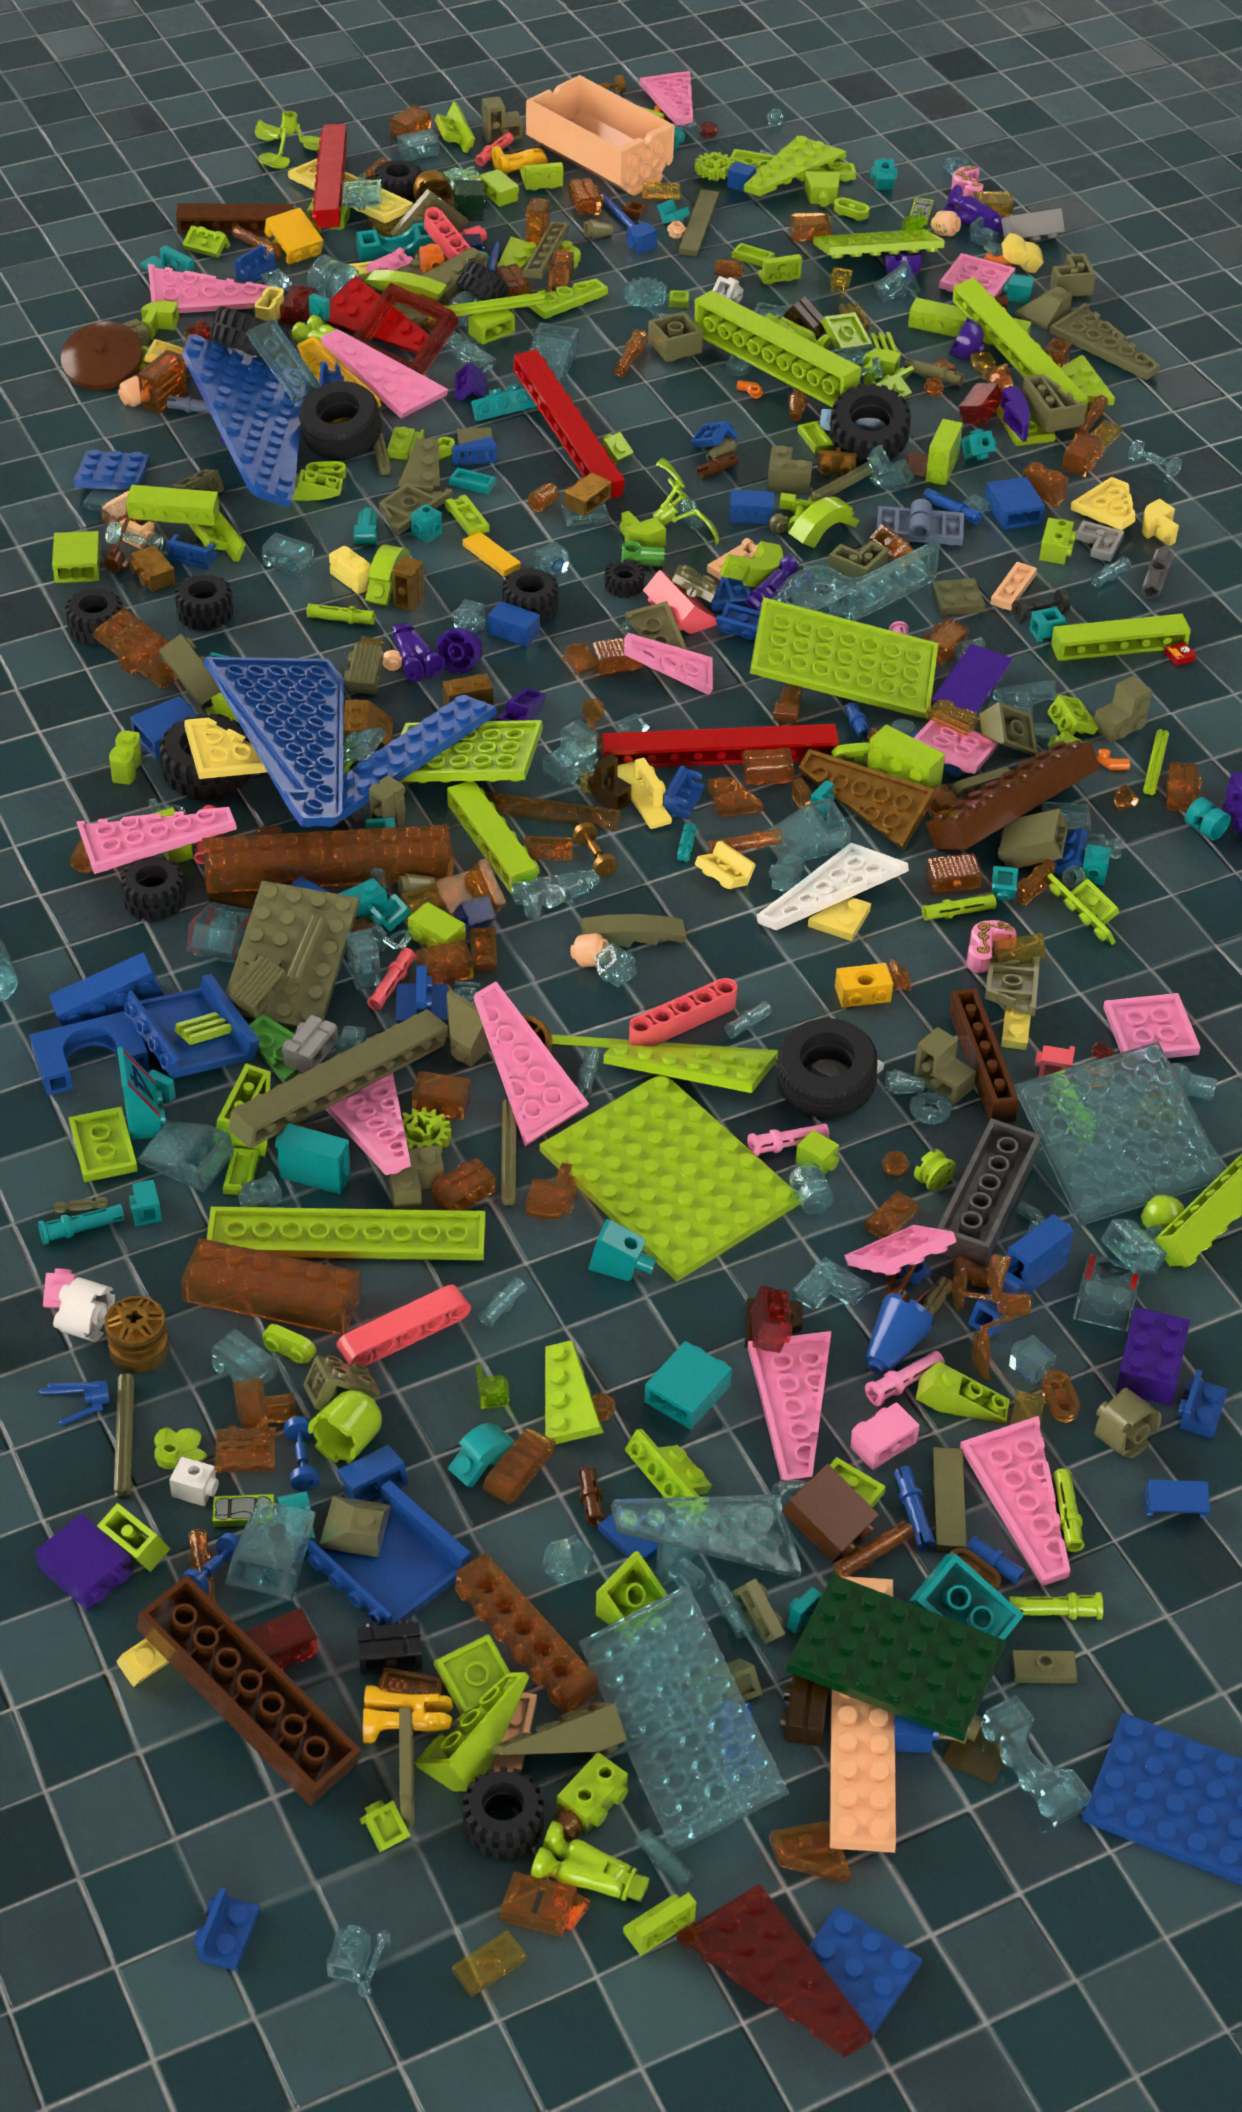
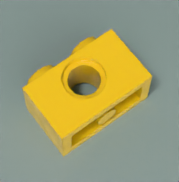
M886 963L837 968L835 989L842 1008L891 1002L893 981Z

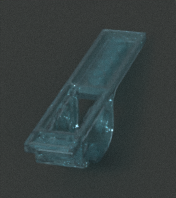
M932 541L861 577L845 576L828 566H810L790 575L783 583V588L777 596L774 595L772 597V600L857 621L932 583V581H936L940 544ZM844 597V603L838 601V599Z

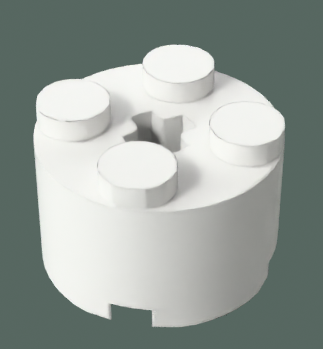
M80 1277L73 1280L70 1285L64 1284L59 1293V1300L62 1302L59 1312L55 1315L53 1326L61 1332L92 1342L98 1341L104 1334V1332L99 1330L105 1324V1316L108 1309L115 1304V1295L110 1293L113 1288Z

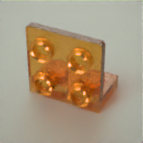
M487 858L479 860L469 871L438 880L435 883L448 914L465 924L496 914L506 904Z

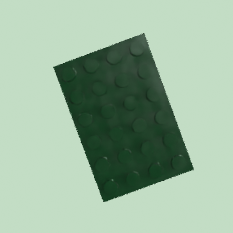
M833 1574L787 1663L786 1671L964 1741L1003 1654L1006 1640Z

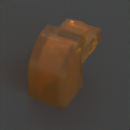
M561 1163L555 1182L533 1178L526 1198V1216L553 1220L564 1217L573 1210L576 1204V1177L572 1176L571 1164Z
M262 1378L233 1382L237 1416L241 1424L247 1429L257 1433H269L268 1423H283L292 1417H296L294 1393L265 1397Z

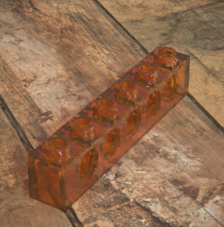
M486 1552L456 1571L455 1589L459 1597L463 1601L468 1600L479 1620L482 1622L486 1621L490 1625L495 1638L500 1643L504 1642L510 1648V1652L517 1663H523L526 1666L532 1680L537 1685H542L548 1691L549 1698L556 1707L561 1706L567 1713L579 1708L598 1695V1677ZM538 1654H546L547 1656H538ZM558 1675H565V1676H567V1677H565V1678H558V1677H556V1676H558Z

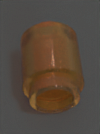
M727 258L716 260L714 267L715 275L726 279L731 277L737 281L739 277L742 278L744 266L741 264V261Z
M552 483L543 484L528 495L529 506L537 512H542L557 501L559 491Z
M80 840L70 858V864L80 873H89L93 869L83 840Z

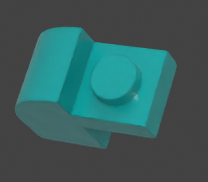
M490 1423L481 1424L467 1433L459 1442L462 1449L447 1469L466 1486L473 1488L489 1464L501 1466L517 1445V1442L498 1425Z

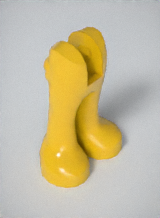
M493 146L491 150L494 169H499L504 174L519 170L520 167L548 163L546 154L540 148L528 149L514 154H504L500 146Z
M366 1685L363 1743L375 1742L383 1730L399 1729V1712L380 1710L410 1708L413 1711L414 1731L435 1732L448 1730L451 1727L452 1717L446 1714L453 1708L451 1697L442 1696L439 1693L400 1694L385 1692L374 1685Z

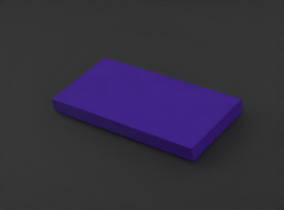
M971 643L932 698V705L974 720L1012 665L1013 658Z

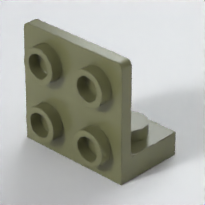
M316 1355L303 1384L313 1406L319 1410L324 1409L336 1397L337 1386L361 1391L375 1398H378L381 1393L365 1366L353 1363L351 1366L332 1355H327L326 1358Z

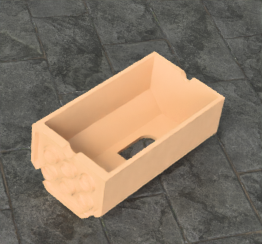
M580 75L558 85L553 93L551 90H547L526 100V135L544 148L632 196L660 183L663 178L662 172L666 165L670 166L673 161L675 125Z

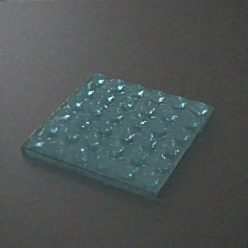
M1159 1041L1018 1083L1014 1088L1034 1132L1042 1135L1040 1144L1080 1226L1145 1206L1157 1195L1174 1197L1209 1186L1224 1171Z

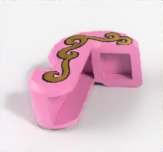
M964 166L953 173L951 190L958 184L963 188V197L972 196L981 202L982 197L980 195L983 190V184L978 182L980 169L975 166Z
M996 920L982 921L974 925L968 947L967 967L975 973L987 972L990 958L992 957V946L998 949H1013L1015 947L1017 935L1015 928L1008 923Z

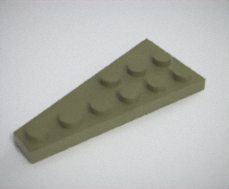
M1086 302L1050 326L1049 333L1057 336L1059 339H1063L1075 347L1084 349L1092 355H1096L1109 363L1119 366L1123 370L1137 375L1139 378L1148 380L1159 372L1160 365L1146 353H1140L1137 350V345L1133 342L1129 344L1126 341L1125 335L1108 321H1102L1099 313L1090 311L1089 305Z

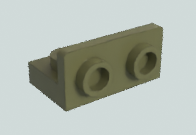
M204 469L171 485V488L213 491L218 493L224 491L218 470Z

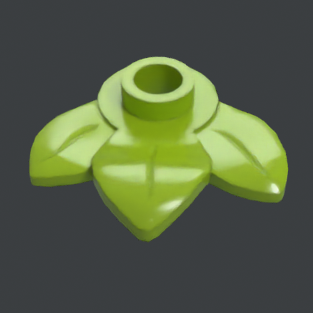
M169 1427L159 1430L154 1438L156 1445L154 1457L157 1464L164 1469H174L181 1457L198 1462L205 1460L207 1454L197 1448L201 1442V1432L191 1428L181 1429L177 1433Z

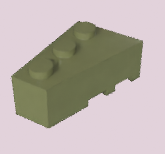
M1044 374L1024 377L1022 393L1027 400L1029 410L1045 433L1084 426L1087 404L1075 401L1073 399L1074 395L1071 393L1065 394L1060 390V386Z
M180 634L158 650L160 659L169 666L175 678L179 679L185 690L203 710L211 704V697L221 691L214 678L204 666L205 657L203 655L199 657L194 651L196 646L189 637L185 639Z

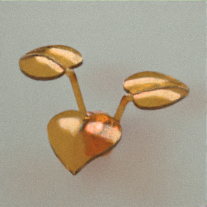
M999 1254L991 1255L988 1264L987 1281L991 1288V1295L967 1291V1273L964 1267L956 1264L953 1268L954 1280L951 1287V1296L955 1310L962 1311L965 1305V1297L991 1300L997 1303L998 1312L1003 1313L1005 1316L982 1325L980 1332L974 1333L972 1361L977 1373L985 1380H992L989 1374L990 1337L987 1330L1005 1322H1013V1316H1028L1031 1309L1028 1294L1002 1292L1012 1257Z

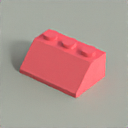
M660 569L643 589L649 596L647 600L652 605L664 601L668 602L680 632L684 630L691 635L717 625L716 617L696 596L690 597V594L687 596V590L671 582L673 577Z

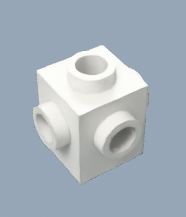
M719 276L713 291L739 303L743 297L744 289L738 285L739 281L731 277L726 279Z

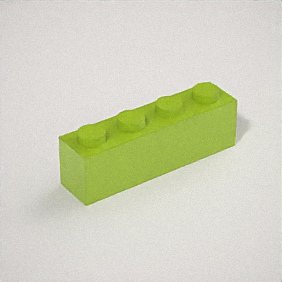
M131 485L126 501L128 518L136 520L215 526L219 512L218 492Z

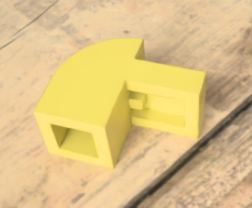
M1161 499L1147 505L1141 528L1143 535L1147 539L1155 536L1168 546L1175 544L1179 525L1173 522L1175 508Z

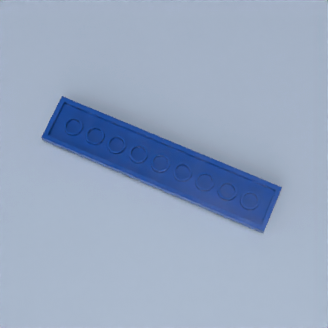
M460 695L413 728L408 729L400 737L392 740L388 745L374 752L373 755L359 762L346 773H343V812L339 822L369 803V788L376 783L379 784V781L386 776L401 781L496 716V706L467 695Z

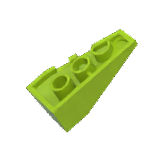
M526 1672L507 1673L480 1697V1706L471 1710L467 1714L463 1713L456 1719L459 1725L446 1737L443 1733H440L414 1762L417 1768L452 1791L467 1792L470 1782L475 1783L476 1776L480 1773L484 1776L487 1770L491 1768L496 1754H492L490 1747L502 1742L529 1679Z

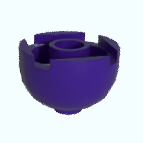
M900 251V254H889V252L884 254V269L890 277L896 278L899 283L909 282V278L915 277L921 269V252L904 253V251Z
M967 317L949 354L959 359H970L976 352L980 354L986 344L983 342L984 331L981 325Z
M457 627L445 631L439 637L436 644V650L438 649L445 659V669L454 674L471 671L480 662L483 654L480 638L468 628Z

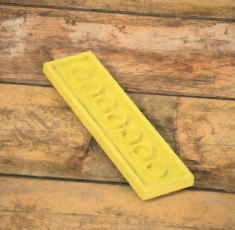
M317 159L289 170V179L315 190ZM345 172L343 201L358 212H362L382 223H390L398 217H403L414 205L413 202Z

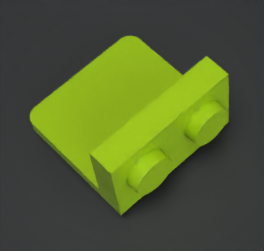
M562 162L527 165L519 168V173L526 190L554 189L563 186Z

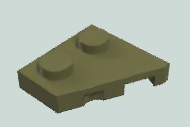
M756 1578L728 1594L733 1602L740 1599L748 1609L744 1613L745 1618L756 1629L766 1644L786 1634L783 1629L784 1623L781 1616L776 1611H773L768 1601L769 1595L766 1588L758 1583Z

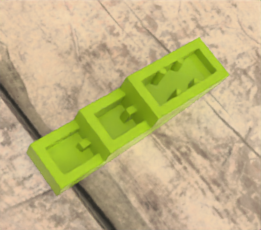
M374 270L365 279V284L398 298L407 294L419 300L422 295L438 301L447 289V284L434 279L393 270Z

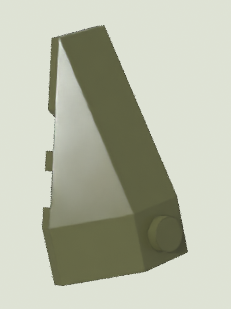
M592 1702L558 1716L559 1720L536 1726L537 1733L534 1735L531 1732L521 1733L490 1748L492 1754L498 1755L599 1751L600 1754L604 1755L618 1750L617 1744L627 1741L615 1703Z

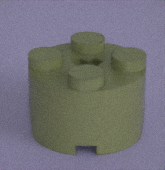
M1124 1388L1110 1402L1105 1401L1099 1406L1096 1412L1099 1419L1094 1435L1123 1457L1134 1458L1151 1443L1147 1438L1151 1432L1155 1434L1158 1432L1162 1416L1148 1402L1128 1388Z

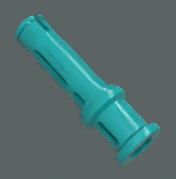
M121 1204L77 1216L70 1217L64 1214L61 1215L60 1219L48 1222L41 1220L38 1221L40 1237L44 1245L49 1244V1241L63 1237L70 1239L74 1236V1233L124 1221V1213Z

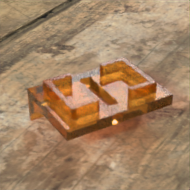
M514 1871L500 1908V1921L564 1938L567 1919L577 1893V1888ZM540 1889L544 1890L545 1892L537 1914H533L532 1910Z

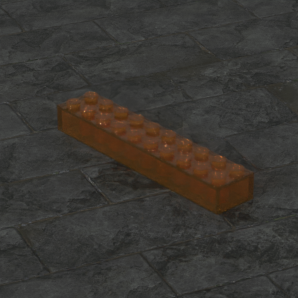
M448 825L202 838L206 893L259 890L262 881L291 886L299 876L304 877L319 887L358 885L371 878H374L378 883L398 882L399 876H404L405 873L434 877L435 880L453 879L454 855Z

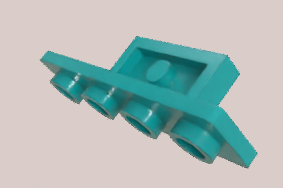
M166 245L160 248L161 259L151 256L140 263V267L147 271L148 264L155 265V268L159 269L168 267L173 268V271L181 273L185 271L195 272L194 260Z
M520 383L509 385L508 390L501 391V388L489 390L488 395L471 401L475 421L537 407L525 388L520 386Z

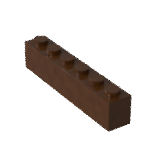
M178 203L176 214L178 234H187L190 227L195 226L204 227L214 232L220 231L224 234H265L266 218L294 210L293 204Z
M977 988L952 991L949 1015L966 1061L976 1071L974 1082L988 1120L990 1121L992 1118L1004 1123L1016 1121L1019 1097Z

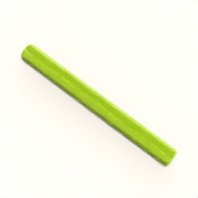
M534 293L434 307L428 309L429 320L543 305L545 298L543 293Z

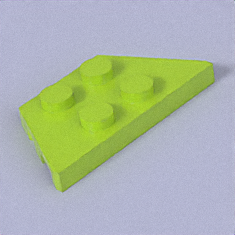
M1084 355L1075 358L1061 367L1064 373L1075 382L1076 386L1086 393L1088 403H1095V399L1107 400V405H1114L1115 397Z

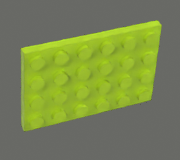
M926 229L813 236V245L827 253V255H831V258H843V254H850L851 257H861L862 253L878 256L881 255V252L900 254V251L908 250V253H919V249H926L927 252H937L938 248H944V239Z
M542 720L487 721L400 782L426 783L428 781H441L447 783L451 781L495 782L498 780L516 782L525 780L543 730ZM405 723L401 735L419 723Z

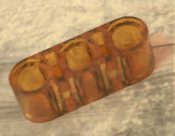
M530 1427L526 1428L487 1475L483 1490L509 1505L512 1504L548 1461L554 1451L555 1441Z

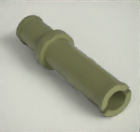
M907 358L904 363L905 369L913 366V373L937 379L940 383L948 382L962 386L964 381V373L948 370V367L945 366L941 368Z

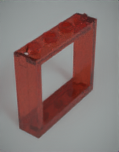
M390 283L353 338L424 376L460 321L453 310ZM395 302L440 321L412 363L368 343Z

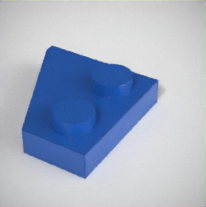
M721 577L720 584L716 589L715 598L711 602V611L724 610L726 602L747 608L745 600L751 593L750 588L744 586L741 580Z

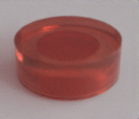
M703 122L699 125L700 135L713 137L717 134V124Z

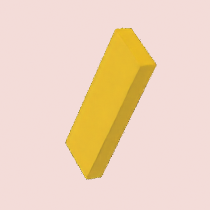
M480 531L463 539V546L503 577L521 569V562Z

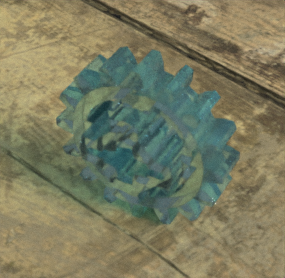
M639 277V280L632 279V282H627V286L624 287L625 300H628L629 304L634 303L635 307L638 305L641 308L647 306L652 308V305L659 306V303H664V299H667V286L663 285L662 281L657 282L656 278L653 280L650 277L644 279Z

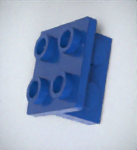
M417 966L416 984H397V1024L426 1009L431 1011L445 1024L447 1023L448 985L432 984V976H427V966Z

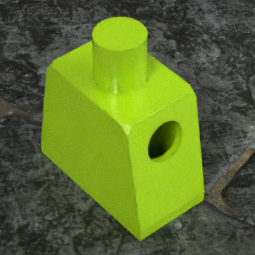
M805 171L804 191L809 203L819 204L822 207L834 204L835 199L838 198L841 173Z

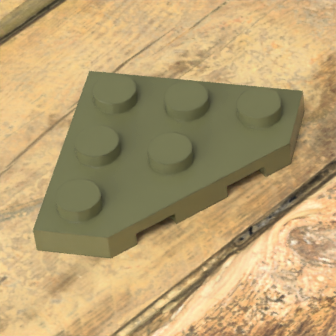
M427 189L392 229L390 234L392 237L399 236L408 231L414 223L424 222L425 212L430 207L439 208L459 233L467 226L469 220Z

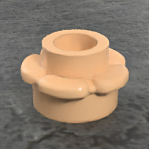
M673 221L668 225L667 230L670 237L681 238L684 236L686 227L680 221Z
M390 650L383 654V666L388 670L395 671L402 666V657L399 651Z

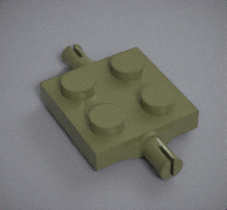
M686 564L684 566L678 565L671 581L687 590V596L689 594L690 597L696 595L710 603L715 596L718 586L715 584L714 579L707 575L702 577L701 573L698 574V571Z

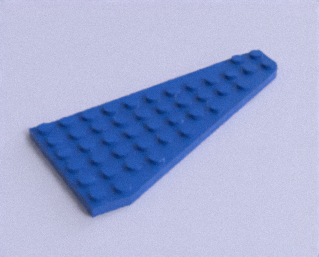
M189 334L182 357L248 490L258 498L289 508L295 489L301 428L299 411L303 403L307 375L299 370L288 369L279 363H271L262 357L246 354L242 350L226 347L222 343L206 340L200 335Z
M206 657L204 666L214 678L288 809L300 826L332 827L337 824L343 812L344 678L329 659Z

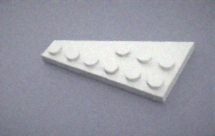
M850 843L757 914L758 924L777 931L908 872V863Z

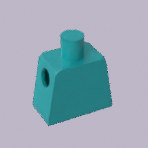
M606 1219L597 1238L588 1270L630 1281L636 1269L651 1274L657 1259L642 1253L646 1243L644 1237L612 1220Z

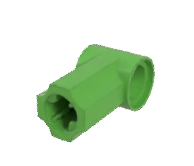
M635 541L623 543L621 562H623V559H627V562L630 563L632 560L634 564L639 563L640 566H664L665 548L643 547Z

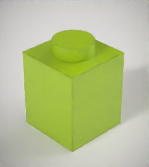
M812 1130L797 1145L796 1163L822 1178L829 1170L833 1171L838 1165L839 1144Z

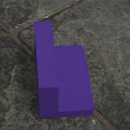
M470 361L456 373L455 397L460 402L472 392L479 398L487 395V375Z

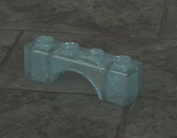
M1014 1695L985 1711L981 1724L982 1732L989 1742H993L998 1749L1005 1765L1013 1769L1019 1778L1022 1788L1026 1792H1030L1036 1800L1042 1815L1049 1818L1054 1826H1057L1085 1811L1092 1794L1073 1769L1049 1767L1033 1755L1027 1738L1030 1735L1035 1718L1020 1698Z

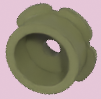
M782 513L773 515L769 520L772 532L783 533L786 531L789 518Z

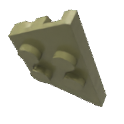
M406 483L380 501L379 510L394 532L400 535L411 527L412 512L425 504L437 509L445 503V500L451 499L453 494L452 490L446 488L445 492L433 491V486H419Z
M1032 957V962L1020 964L1018 959L1004 963L989 964L985 999L1024 1014L1035 1016L1040 957Z

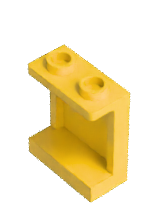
M301 208L266 218L265 234L268 238L275 236L287 254L286 262L288 264L300 262L301 260L321 254L323 239Z

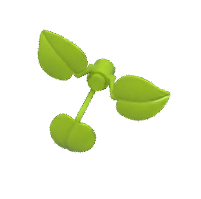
M284 111L282 113L280 128L268 125L259 119L255 127V135L258 138L267 141L282 140L278 155L262 153L259 155L258 161L272 168H286L290 164V159L282 156L286 134H293L297 130L299 141L303 143V146L314 151L319 149L320 137H302L300 124H297V114L292 111Z
M665 458L658 460L656 465L667 470L674 477L675 481L668 478L672 486V492L665 502L660 505V508L652 514L653 517L665 527L671 521L675 523L685 517L696 515L708 525L717 545L719 543V535L715 526L698 509L676 516L678 511L674 506L682 499L689 507H692L693 504L687 494L682 491L681 487L684 488L685 485L674 467ZM675 493H678L679 497L673 503H671L670 500L672 499V497L675 495Z

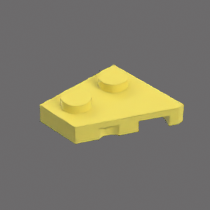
M850 897L811 916L808 919V927L853 941L870 912L871 903Z

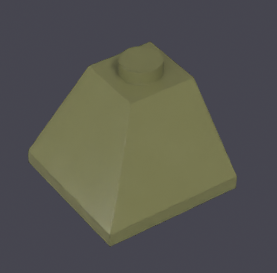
M1056 286L1015 311V315L1048 330L1052 324L1070 313L1073 293Z
M997 702L979 714L981 731L984 736L1029 755L1035 756L1037 754L1032 714L1001 702Z
M449 990L447 992V1025L449 1026L448 1036L451 1055L456 1060L472 1067L491 1047L476 1005Z
M333 1496L319 1547L321 1549L379 1557L391 1512V1504Z

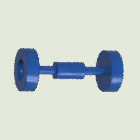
M305 1416L292 1417L284 1424L285 1436L290 1440L297 1441L295 1444L297 1464L301 1467L291 1472L290 1483L292 1488L298 1491L312 1490L320 1484L318 1469L306 1466L309 1458L307 1444L303 1440L311 1437L313 1433L309 1434L308 1432L311 1419Z
M223 1534L216 1541V1550L219 1555H215L202 1567V1573L196 1569H187L179 1577V1580L187 1574L207 1593L209 1591V1582L206 1577H211L224 1564L223 1560L234 1564L238 1563L245 1556L246 1547L243 1541L235 1534Z

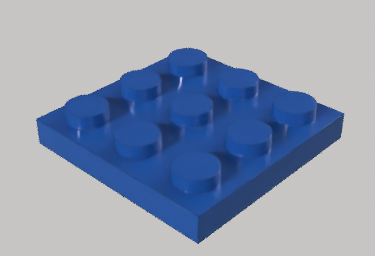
M86 451L74 478V488L130 490L131 485H141L150 463L149 454L141 452Z
M837 1905L784 1980L783 1987L865 2041L870 2042L922 1965L923 1959Z

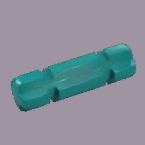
M686 823L683 827L679 843L680 847L677 851V859L679 861L687 862L690 860V853L692 852L694 837L697 832L695 824Z

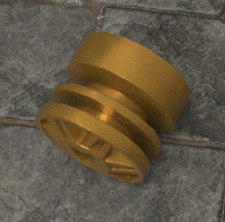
M132 1296L117 1301L108 1309L105 1316V1331L109 1355L115 1366L126 1372L142 1373L157 1368L165 1361L169 1352V1341L165 1313L159 1303L148 1297Z

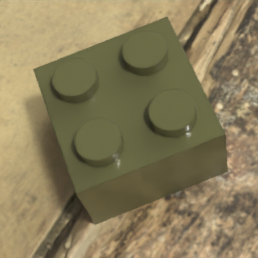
M685 311L649 320L648 342L666 362L702 353L703 331Z

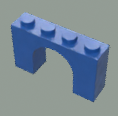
M125 1011L29 1034L32 1052L47 1096L73 1089L67 1060L74 1052L84 1047L102 1046L112 1050L117 1057V1047H123L146 1071L150 1070L148 1052L143 1038L137 1032L136 1026L131 1019L126 1016Z

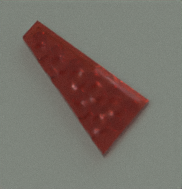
M761 1884L756 1885L676 1934L679 1943L685 1947L689 1946L700 1953L701 1958L709 1964L714 1963L727 1972L728 1977L768 2005L771 2003L783 2011V2015L794 2022L796 2020L811 2031L814 2037L844 2058L873 2040L872 2031Z

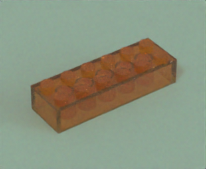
M199 1238L182 1276L181 1286L184 1302L344 1335L347 1332L361 1295L360 1271Z

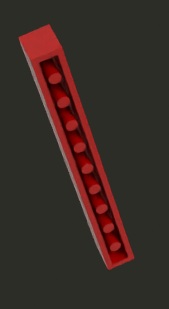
M346 123L323 125V132H320L317 157L318 166H316L317 174H315L316 183H314L315 192H313L312 220L316 221L317 228L340 227L348 146Z
M537 349L515 354L514 373L582 476L585 478L592 472L597 474V476L600 475V477L611 482L610 499L622 496L623 486H625L623 474L619 473L615 462L609 458L605 447L601 446L597 435L593 434L588 422L581 416L579 408L575 407L570 395H567L564 391L562 383L556 379L554 371L548 367L545 358L540 355Z
M835 724L602 733L603 758L612 754L618 758V765L645 758L649 766H653V768L678 767L681 765L702 766L798 762L803 760L809 749L831 756L832 750L839 746Z

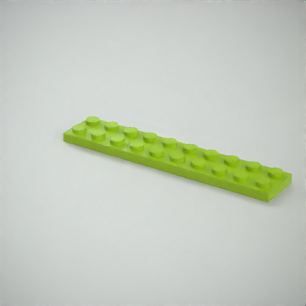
M211 1207L205 1250L206 1256L484 1260L486 1216L485 1211Z

